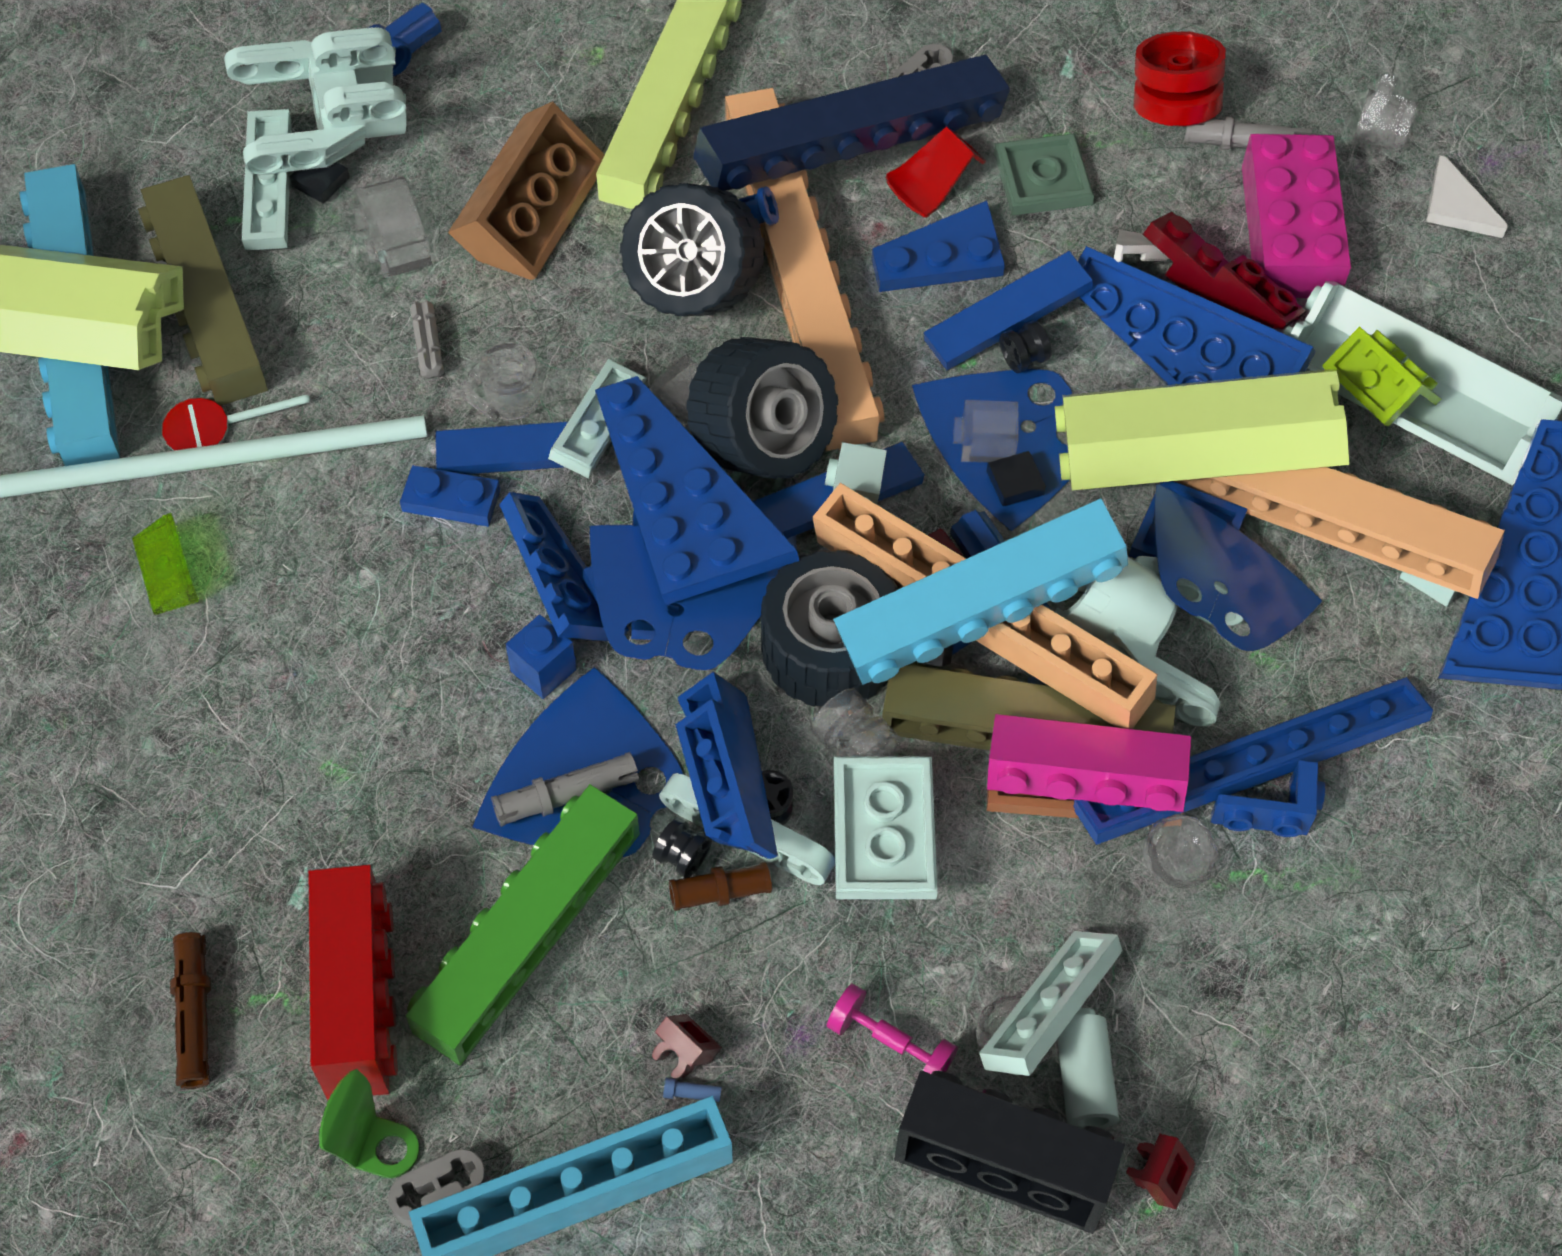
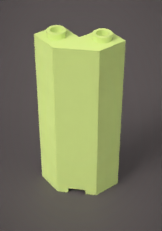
M0 245V352L140 370L162 362L161 318L184 310L183 266Z
M1327 369L1062 395L1063 405L1055 406L1057 433L1066 432L1068 453L1059 454L1061 480H1070L1072 490L1349 465L1347 422L1344 405H1339L1338 402L1339 379L1337 371Z

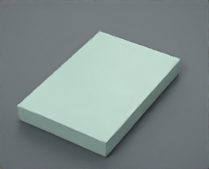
M834 757L836 899H936L937 869L932 757Z

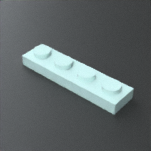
M289 109L247 111L246 146L257 140L260 136L291 133L292 120ZM245 167L242 242L245 251L287 248L290 172L253 174L247 171Z
M1074 931L980 1051L979 1054L985 1070L1011 1073L1013 1075L1030 1076L1122 953L1117 934Z

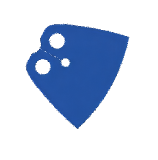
M1027 369L1021 373L1007 370L962 375L912 385L919 410L929 433L950 468L970 493L1011 531L1044 506L1069 481L1061 480L1059 454L1068 453V447L1061 443L1056 436L1055 406L1063 405L1062 395H1071L1072 390L1059 374L1042 369ZM1037 383L1048 384L1055 391V399L1048 405H1037L1028 397L1029 388ZM1026 420L1033 421L1036 429L1030 433L1024 432L1021 429V423ZM1030 451L1046 485L1044 495L1002 506L986 472L988 462Z
M1156 484L1154 525L1158 569L1163 588L1176 605L1193 616H1201L1207 619L1216 627L1217 632L1223 638L1239 649L1256 651L1271 645L1293 630L1322 602L1298 577L1246 535L1194 502ZM1178 579H1188L1196 584L1201 591L1202 599L1199 602H1192L1182 596L1177 588ZM1216 581L1223 583L1227 587L1228 593H1219L1214 583ZM1233 612L1243 617L1249 625L1250 634L1248 636H1239L1234 633L1226 624L1225 615Z
M639 525L590 526L592 574L602 625L610 645L617 653L626 657L647 660L654 656H665L673 659L681 667L696 670H710L717 667L736 650L761 617V604L763 596L766 594V587L771 578H774L778 574V570L782 568L779 567L674 602L684 608L682 615L674 617L667 612V608L671 604L665 605ZM644 620L653 626L655 636L653 640L643 645L631 643L625 636L626 626L632 621ZM703 631L711 636L713 647L707 654L693 655L685 650L683 646L684 637L689 632Z
M594 667L557 697L519 739L488 789L472 828L534 845L543 833H551L561 821L560 815L565 805L554 808L553 814L543 816L542 813L501 827L493 808L495 805L493 806L491 797L532 785V780L542 777L543 780L555 778L613 759L627 752L632 754L638 770L635 773H639L647 767L657 768L664 773L667 784L672 774H683L670 749L641 713ZM633 782L613 788L610 793L606 794L638 815L640 835L623 857L630 856L640 849L650 835V820L659 809L667 808L660 800L659 795L661 791L656 794H645L638 790Z

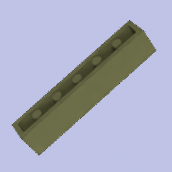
M190 175L140 189L146 206L138 208L146 233L151 231L156 233L157 237L149 239L156 262L163 260L167 264L183 266L184 310L176 312L175 315L179 326L188 325L191 331L183 334V338L191 360L198 357L201 359L202 365L194 367L203 393L212 390L216 403L222 406L268 391L260 363Z
M913 662L900 668L899 672L888 680L882 714L881 734L990 750L995 714L1107 727L1115 726L1047 684L1039 685L1021 682L1019 679L1011 676L993 678L974 675L965 669H952L948 671L928 668L922 663ZM1154 699L1133 729L1173 734L1176 705L1163 704L1161 701Z

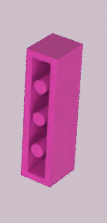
M995 714L989 756L987 790L1003 791L1008 794L1020 793L1046 796L1059 800H1085L1105 805L1144 807L1156 811L1183 812L1189 781L1191 736Z

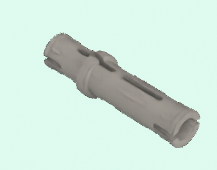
M1225 117V120L1210 119L1200 124L1187 126L1185 143L1219 145L1222 150H1229L1230 147L1247 148L1250 134L1312 135V129L1233 121L1234 117Z
M627 752L613 759L555 778L543 780L542 777L533 779L532 785L493 796L491 800L493 806L495 805L493 808L499 825L502 827L508 823L542 813L543 816L553 814L554 808L565 805L574 795L580 797L589 784L602 792H606L622 785L638 782L639 775L635 773L638 770L632 754Z

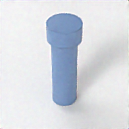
M666 1077L663 1098L674 1099V1097L703 1100L713 1096L715 1102H720L722 1087L680 1082L674 1078Z

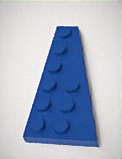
M1085 247L1078 260L1079 264L1093 280V289L1078 298L1167 385L1305 372L1316 353L1311 345L1126 263L1117 262L1116 259L1090 247Z
M638 376L595 390L665 605L800 561L797 549Z
M1541 419L1536 425L1497 525V528L1505 530L1499 558L1479 598L1476 599L1469 596L1438 679L1562 690V421Z

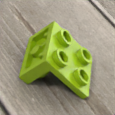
M1359 326L1322 365L1325 370H1336L1339 383L1387 427L1420 394L1434 405L1441 401V398L1433 391L1438 383L1409 358L1402 363L1401 361L1407 355L1379 330L1370 335Z

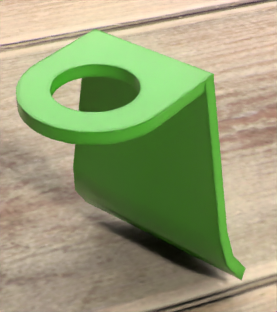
M358 1069L351 1070L339 1081L326 1104L319 1129L320 1149L337 1156L352 1168L385 1178H395L404 1175L412 1169L419 1156V1142L416 1135L405 1125L377 1117L372 1088L368 1079ZM389 1136L400 1137L407 1145L405 1157L394 1165L382 1163L376 1154L379 1143Z

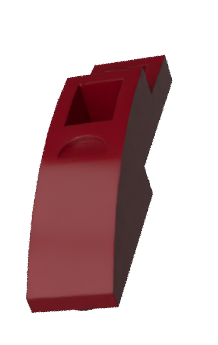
M1173 212L1152 221L1143 233L1151 243L1173 262L1165 275L1184 290L1270 328L1283 329L1301 318L1306 312L1297 303L1295 296L1290 291L1279 287L1265 275L1261 265L1246 258L1244 255L1228 262L1216 246L1204 241L1193 231L1191 224L1186 219L1175 215Z

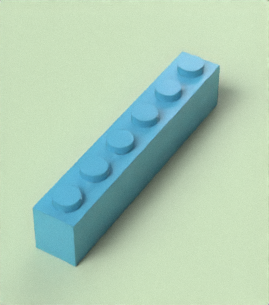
M1100 498L838 616L833 620L862 685L871 681L881 683L894 677L899 672V669L915 661L925 663L937 658L943 653L944 648L957 642L969 643L978 640L988 632L989 628L1004 621L1009 623L1020 621L1030 615L1033 608L1048 601L1054 603L1064 601L1072 597L1078 591V588L1095 580L1101 583L1113 579L1122 572L1124 567L1128 566L1127 546L1103 500Z
M713 1096L411 1210L408 1213L422 1256H494L733 1163L732 1142Z

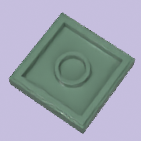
M1075 133L995 143L994 155L1012 216L1093 205L1094 193Z

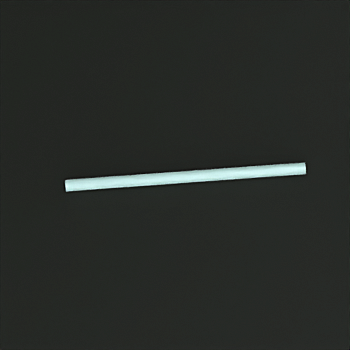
M421 415L0 475V498L428 437L425 416Z

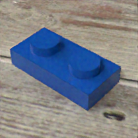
M412 465L400 505L402 512L489 527L500 493L499 480Z

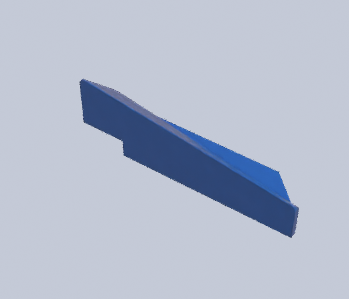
M712 672L677 697L686 717L675 724L705 834L719 844L751 851L767 859H774L778 856L748 699L742 691L715 672Z

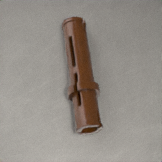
M186 932L178 934L173 938L175 969L174 978L170 980V993L175 996L176 1086L193 1089L204 1087L210 1083L206 1003L207 994L211 991V978L206 975V936H201V933Z

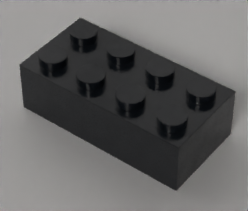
M920 1070L899 1127L894 1161L1088 1233H1094L1107 1205L1125 1144L1115 1141V1137L1102 1128L1085 1126L1082 1129L1063 1122V1117L1052 1110L1036 1107L1032 1111L1013 1104V1100L1000 1091L984 1089L980 1092L962 1085V1081L950 1073L933 1071L930 1074Z

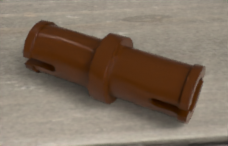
M766 861L760 862L761 864L725 871L722 866L711 868V873L669 880V892L674 911L717 902L718 906L729 905L730 899L760 893H771L772 882Z

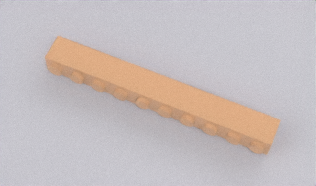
M773 88L725 96V118L727 121L782 107L785 104H778ZM806 169L784 175L778 179H768L745 186L748 196L756 194L761 187H769L778 206V223L774 225H768L766 222L760 224V232L762 238H764V251L792 342L810 348L815 352L816 356L822 358L835 381V391L838 394V418L832 433L831 442L825 448L826 451L841 449L842 442L851 444L876 442L878 439L879 423L885 420L883 404L879 396L873 397L870 387H873L871 367L868 361L862 362L859 355L862 352L860 333L857 327L851 328L848 321L851 318L847 294H840L837 287L840 285L838 266L835 260L829 261L827 253H829L828 235L825 228H818L816 222L819 220L818 205L815 196L808 197L806 189L809 188Z

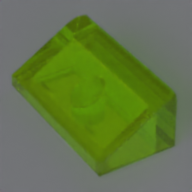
M168 513L132 538L154 615L199 602L178 527L172 513Z

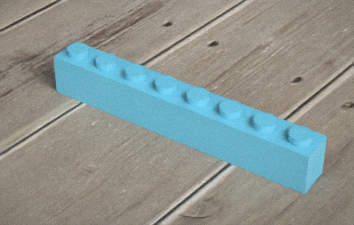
M71 164L24 173L26 191H20L19 194L23 212L26 217L29 216L30 220L29 223L23 224L28 247L94 256L86 192L76 165ZM39 357L38 362L44 383L49 385V391L43 392L42 397L48 418L53 420V427L46 429L52 454L59 453L65 466L120 458L109 367Z

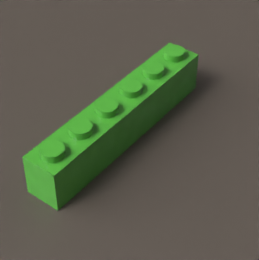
M591 784L588 785L580 797L574 795L566 803L560 815L561 821L551 833L545 832L538 838L531 850L530 860L521 871L514 870L507 877L502 885L499 899L491 909L484 908L476 916L470 927L471 934L460 948L455 946L448 951L440 963V973L428 988L426 986L421 987L408 1004L406 1019L412 1033L459 1066L462 1065L640 835L638 815Z

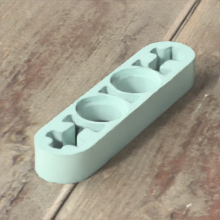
M678 773L672 774L659 795L660 800L677 815L704 828L690 777ZM771 819L778 856L774 859H767L757 853L748 852L814 885H823L835 866V857L820 844Z

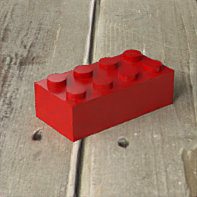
M371 865L309 870L310 1066L327 1100H329L339 1081L351 1070L358 1069L368 1079L373 1096L389 1094V1076H397L398 1073L396 1046L390 1043L388 1028L396 1027L394 996H389L387 979L395 978L393 949H388L386 934L387 932H393L394 929L393 909L391 902H387L384 882H376Z

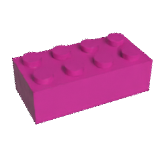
M1250 134L1242 163V176L1251 260L1261 265L1265 275L1279 287L1290 291L1295 298H1309L1317 285L1323 287L1327 281H1335L1345 286L1351 269L1334 135Z

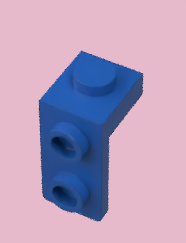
M1298 760L1289 781V802L1224 794L1218 795L1211 812V823L1224 825L1225 828L1233 831L1259 829L1272 831L1275 835L1281 837L1307 835L1317 815V810H1322L1325 799V782L1318 781V762Z

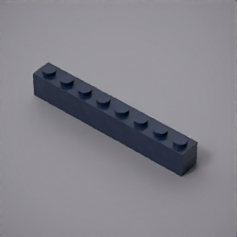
M987 54L700 127L693 158L711 186L718 187L722 191L741 189L753 183L768 179H778L784 175L805 169L812 170L824 164L843 159L849 160L857 155L876 150H886L892 146L909 141H920L928 136L938 134L946 126L956 131L976 123L990 122L1000 117L1010 87Z

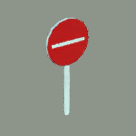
M302 395L227 416L223 408L213 400L205 398L187 399L176 404L167 413L162 423V435L168 447L173 451L222 444L228 433V424L308 403L310 397Z

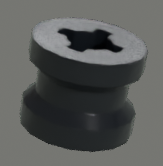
M1036 320L1024 323L1022 329L1017 332L1008 330L1000 335L999 342L1003 357L1015 373L1027 370L1030 363H1044L1051 358L1052 350L1049 338L1043 327Z
M764 770L762 775L767 801L772 806V808L769 807L771 819L781 825H785L792 816L793 787L791 781L778 771Z
M676 817L659 836L654 846L652 857L662 864L671 863L676 867L677 874L688 878L698 870L711 848L712 839L707 837L704 832H693L689 829L688 822L680 817Z

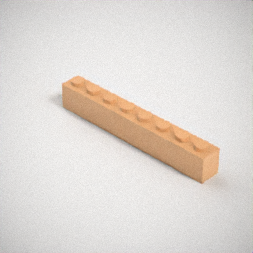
M1329 467L1174 481L1247 508L1246 514L1476 599L1479 598L1499 558L1505 531L1492 526L1486 521L1474 520L1449 511L1441 505L1429 504L1404 495L1396 489L1385 488L1362 480L1354 474L1343 473Z
M839 483L813 515L818 544L830 551L842 550L854 555L859 554L883 569L888 577L894 580L898 589L966 559L842 483ZM1044 605L1033 608L1032 613L1020 621L1013 623L1004 621L989 628L983 637L975 640L1116 728L1133 729L1155 699L1156 673Z

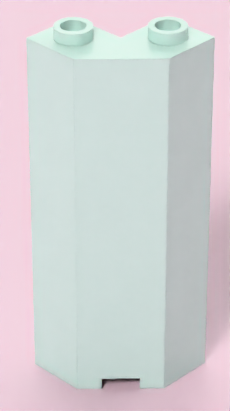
M1327 281L1323 287L1317 285L1306 302L1305 309L1310 312L1305 321L1297 322L1294 328L1288 325L1283 332L1314 347L1316 353L1306 371L1325 370L1322 365L1359 326L1370 335L1379 330L1407 355L1401 361L1402 363L1409 358L1438 383L1433 391L1441 398V401L1434 405L1420 394L1393 423L1511 485L1514 484L1536 425L1541 419L1558 420L1562 413L1561 396L1335 281ZM1339 383L1338 395L1367 409Z

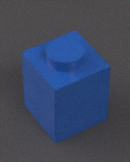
M540 614L505 644L510 671L542 699L548 696L577 670L573 642L568 638L558 637L553 625Z

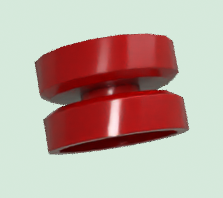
M1174 31L1157 34L1145 39L1137 46L1135 55V75L1137 79L1135 80L1134 108L1137 113L1150 122L1166 126H1189L1215 118L1223 107L1224 82L1222 78L1225 74L1226 48L1220 41L1208 35L1195 32Z

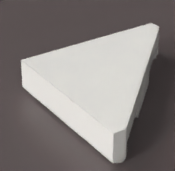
M1440 155L1435 168L1426 222L1503 238L1507 230V223L1446 156Z
M1119 230L1114 259L1117 262H1122L1123 254H1140V260L1167 261L1169 259L1143 234Z

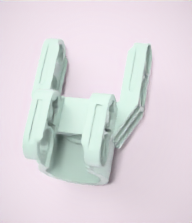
M382 28L332 31L318 35L312 42L301 40L250 45L228 51L224 57L227 75L232 80L243 84L251 85L309 79L318 130L260 136L243 149L247 171L253 174H272L325 168L364 146L365 138L405 134L406 94L403 93L401 88L393 85V65H396V50L392 46L390 33Z
M1138 556L1136 560L1128 557V566L1124 567L1119 575L1106 582L1099 583L1095 580L1078 588V591L1072 596V598L1077 600L1073 606L1064 611L1056 608L1055 613L1156 673L1155 699L1163 704L1176 705V718L1198 727L1211 726L1216 722L1220 709V700L1214 690L1156 657L1159 642L1168 631L1178 606L1168 597L1163 588L1157 557ZM1178 579L1177 588L1182 596L1192 602H1199L1202 599L1201 591L1196 584L1188 579ZM1217 581L1214 583L1219 593H1228V589L1223 583ZM1233 612L1225 615L1227 625H1236L1243 620V617ZM1195 616L1201 619L1202 621L1206 622L1207 624H1212L1207 619L1201 616Z

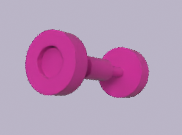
M853 983L847 987L830 1014L827 1028L842 1035L852 1021L855 1020L872 1030V1037L901 1055L908 1052L926 1063L923 1071L930 1074L933 1071L947 1072L957 1053L958 1046L944 1038L933 1054H929L911 1043L913 1037L883 1019L877 1022L860 1012L859 1010L866 997V991Z

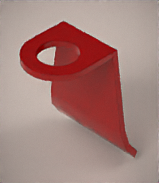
M946 126L897 169L886 173L885 179L899 200L912 211L927 218L942 204L973 158L983 165L986 163V160L967 141Z

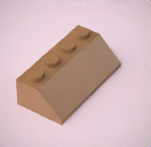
M553 101L524 114L448 233L477 261L529 280L535 279L597 180L596 173L605 154Z

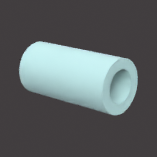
M1080 1008L1057 1039L1066 1119L1068 1124L1082 1129L1085 1126H1095L1103 1129L1119 1122L1107 1020L1103 1016L1096 1015L1093 1009Z

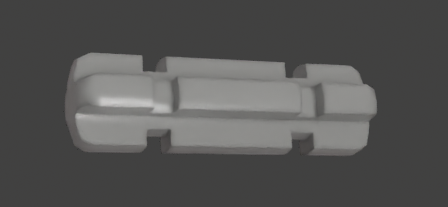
M430 301L415 302L410 309L420 372L427 379L440 377L444 372L434 306Z

